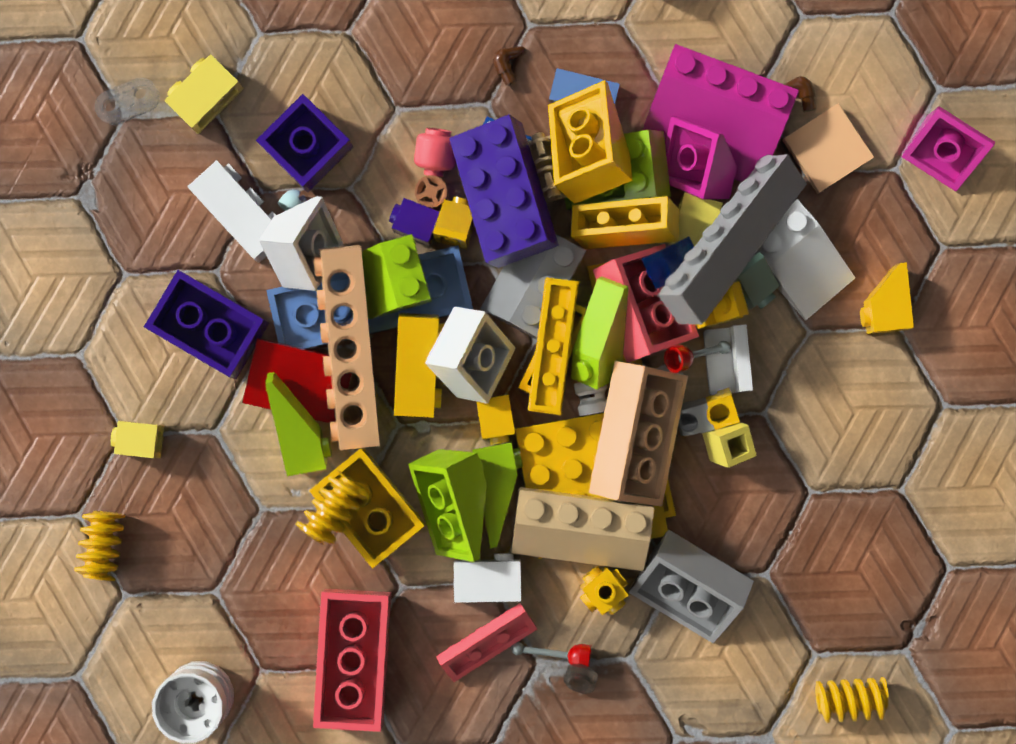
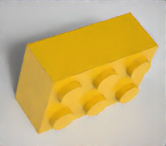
M360 448L309 491L316 500L324 502L325 498L320 490L324 488L332 491L333 487L328 478L332 477L340 480L341 476L337 470L353 479L366 490L369 495L366 500L356 497L361 508L358 511L348 508L353 519L350 522L340 520L345 528L343 531L344 535L373 569L421 530L426 523L367 450Z

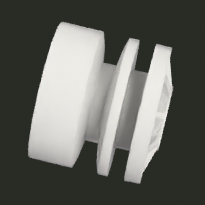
M192 661L179 667L157 688L154 695L152 716L158 729L167 738L179 743H197L208 738L229 715L233 705L234 688L229 676L219 666L207 661ZM194 693L197 697L203 698V701L200 704L198 699H192L191 696Z

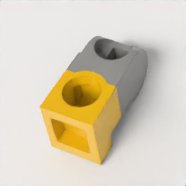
M730 387L717 391V394L683 403L678 424L680 435L690 436L701 432L706 433L740 423Z

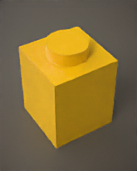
M509 395L491 397L488 404L476 402L482 439H489L490 445L510 442L509 435H514L515 430Z

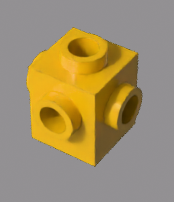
M596 566L583 576L582 579L585 582L580 587L584 594L580 598L592 613L598 609L602 616L606 612L613 615L626 605L624 598L628 596V593L624 588L628 583L617 568L611 572L607 566L602 569ZM608 586L611 588L612 592L608 598L600 597L599 590L601 587Z

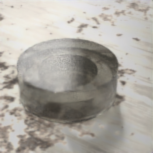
M571 664L567 667L563 680L571 690L587 694L595 690L598 674L588 666Z

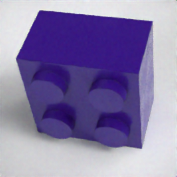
M304 94L256 139L258 144L307 193L353 148L350 139Z

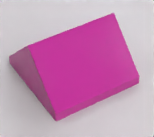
M938 106L926 116L901 157L952 190L957 191L991 150L995 141Z

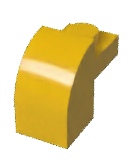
M740 281L731 285L702 325H697L698 329L721 325L743 318L744 315L749 314Z

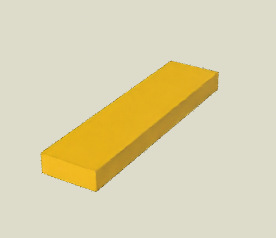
M545 278L528 411L561 415L579 281Z

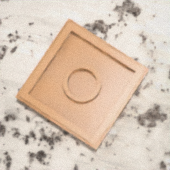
M839 103L782 140L817 194L874 158Z

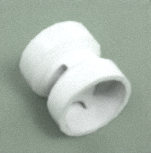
M583 383L574 384L575 394L580 399V404L578 405L579 416L605 411L607 384L598 390Z

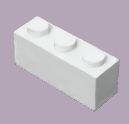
M216 160L187 187L247 253L260 263L266 257V254L259 242V238L276 214L272 211L267 215L260 207L264 201L251 187L245 191L239 185L238 181L242 177L229 163L223 167Z

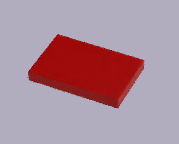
M257 338L242 403L271 410L265 383L267 374L275 372L314 420L326 423L334 422L335 412L334 409H328L326 389H332L331 376H325L323 357L329 355ZM352 372L345 373L341 377L340 385L342 387H349Z

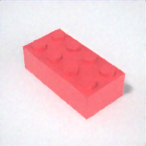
M325 589L321 592L313 728L381 732L384 725L392 592Z

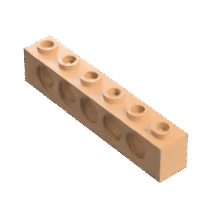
M359 245L320 248L319 256L313 257L315 277L321 276L323 290H317L318 310H325L326 323H320L321 342L328 343L329 356L323 357L325 376H331L332 389H326L328 409H334L335 421L329 422L331 442L337 441L340 450L380 446L362 249ZM339 272L347 274L349 279L348 285L343 290H335L330 284L332 276ZM340 306H347L352 311L351 318L346 323H338L334 320V312ZM345 339L352 340L355 344L354 351L348 356H342L337 353L339 342ZM352 372L358 376L357 384L354 387L344 388L340 385V379L345 373ZM351 405L360 407L361 414L356 420L348 421L343 417L344 410Z

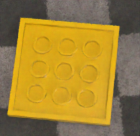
M604 413L515 428L523 465L522 471L525 487L606 498L589 493ZM663 504L662 506L652 505L654 507L650 539L663 537L668 531Z

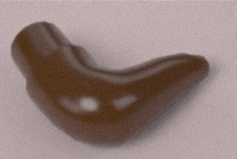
M523 46L500 49L494 54V67L506 86L517 81L509 61L523 53L525 50Z
M800 76L784 84L799 90V99L802 102L803 112L816 110L814 99L816 95L812 82L808 78Z

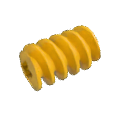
M339 470L337 471L341 476L340 480L332 477L328 478L333 487L332 491L324 488L320 490L325 498L324 502L313 499L312 503L316 507L317 512L305 510L304 514L309 523L306 524L299 521L296 523L299 529L325 545L324 542L334 544L337 541L332 531L342 533L345 530L340 520L350 522L353 519L348 508L357 511L361 508L356 497L366 500L369 496L361 485Z
M93 511L92 513L82 515L83 519L91 522V526L80 528V531L88 535L89 539L78 541V545L86 548L87 552L76 555V558L85 562V565L75 567V572L89 579L116 581V578L107 573L118 569V565L109 561V559L120 556V552L111 548V546L122 543V539L113 533L124 530V526L115 520L124 518L125 514Z
M884 677L880 678L878 684L874 678H868L865 686L861 679H854L852 687L847 679L841 680L839 687H837L834 680L827 681L825 689L820 681H816L815 684L817 709L819 714L823 715L826 723H830L832 713H836L839 722H844L846 712H849L853 722L857 721L858 714L861 711L866 721H870L872 711H876L879 720H884L889 701L887 683Z

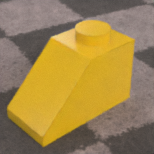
M453 197L452 201L444 199L433 231L436 242L468 249L474 221L467 199Z
M907 262L893 266L864 301V307L860 309V320L862 327H866L867 334L906 331L914 328Z

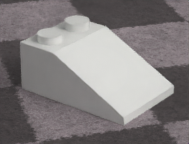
M798 199L792 203L755 253L756 255L760 251L779 284L778 290L804 320L811 317L855 279V276L820 224Z

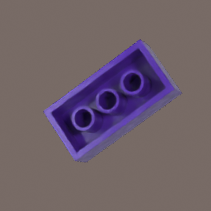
M508 114L449 138L486 263L500 268L559 246L522 122Z

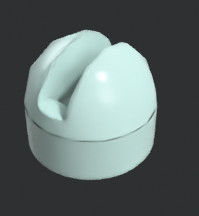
M292 189L283 194L277 203L284 211H287L307 200L304 195L299 196V190Z

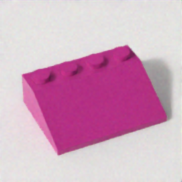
M675 44L642 131L648 129L664 131V139L666 141L671 116H675L723 134L737 165L734 180L743 182L754 170L755 164L759 159L766 155L773 156L799 90Z

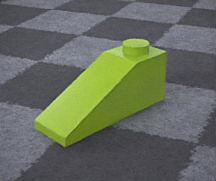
M602 276L597 278L573 347L571 379L596 390L611 382L615 361L623 362L628 286Z
M275 372L268 373L265 385L287 476L325 470L328 457H332L329 437L323 438L320 425Z
M512 442L472 450L478 453L484 466L483 473L487 483L484 516L490 548H495L498 545L518 476L516 468L523 467L520 449H513Z

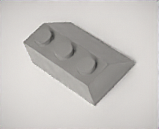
M558 235L556 237L559 246L504 266L480 309L537 340L545 278L571 280L586 250Z
M668 530L653 549L645 563L644 570L640 571L629 593L711 643H714L743 610L754 581Z

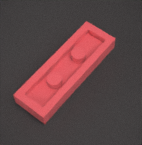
M519 603L455 645L450 646L447 650L437 655L436 658L452 681L456 682L536 631L537 627L522 604Z

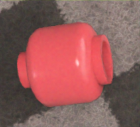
M426 128L425 133L417 136L414 163L418 167L424 168V175L443 177L444 171H450L455 168L456 160L449 139L453 137L451 136L452 131Z

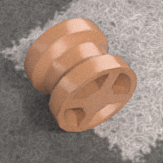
M424 176L415 186V196L417 202L421 205L437 211L441 209L444 199L448 200L446 184L437 176Z

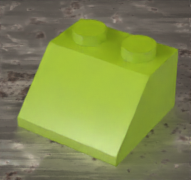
M412 234L379 243L362 251L368 320L432 302Z

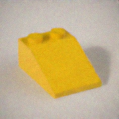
M605 80L548 105L554 186L576 204L633 181L630 152L609 85Z

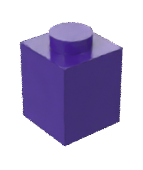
M403 198L401 205L395 204L389 222L393 223L392 230L394 233L401 236L412 234L416 242L430 247L434 238V227L440 212Z

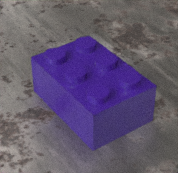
M177 270L145 323L144 328L224 375L237 379L255 349L257 338L262 337L269 322L189 275Z

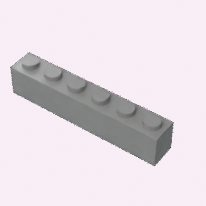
M788 154L766 155L756 162L754 170L747 179L740 183L738 191L721 208L720 214L712 225L704 230L702 238L685 255L684 261L676 272L667 278L666 285L659 292L658 296L678 324L702 325L807 185Z

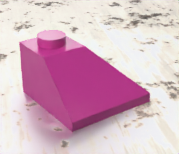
M671 116L665 141L670 186L701 199H730L737 165L724 135Z

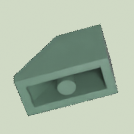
M759 251L752 257L734 281V283L740 281L749 310L756 305L762 309L776 298L773 291L779 287L766 259Z

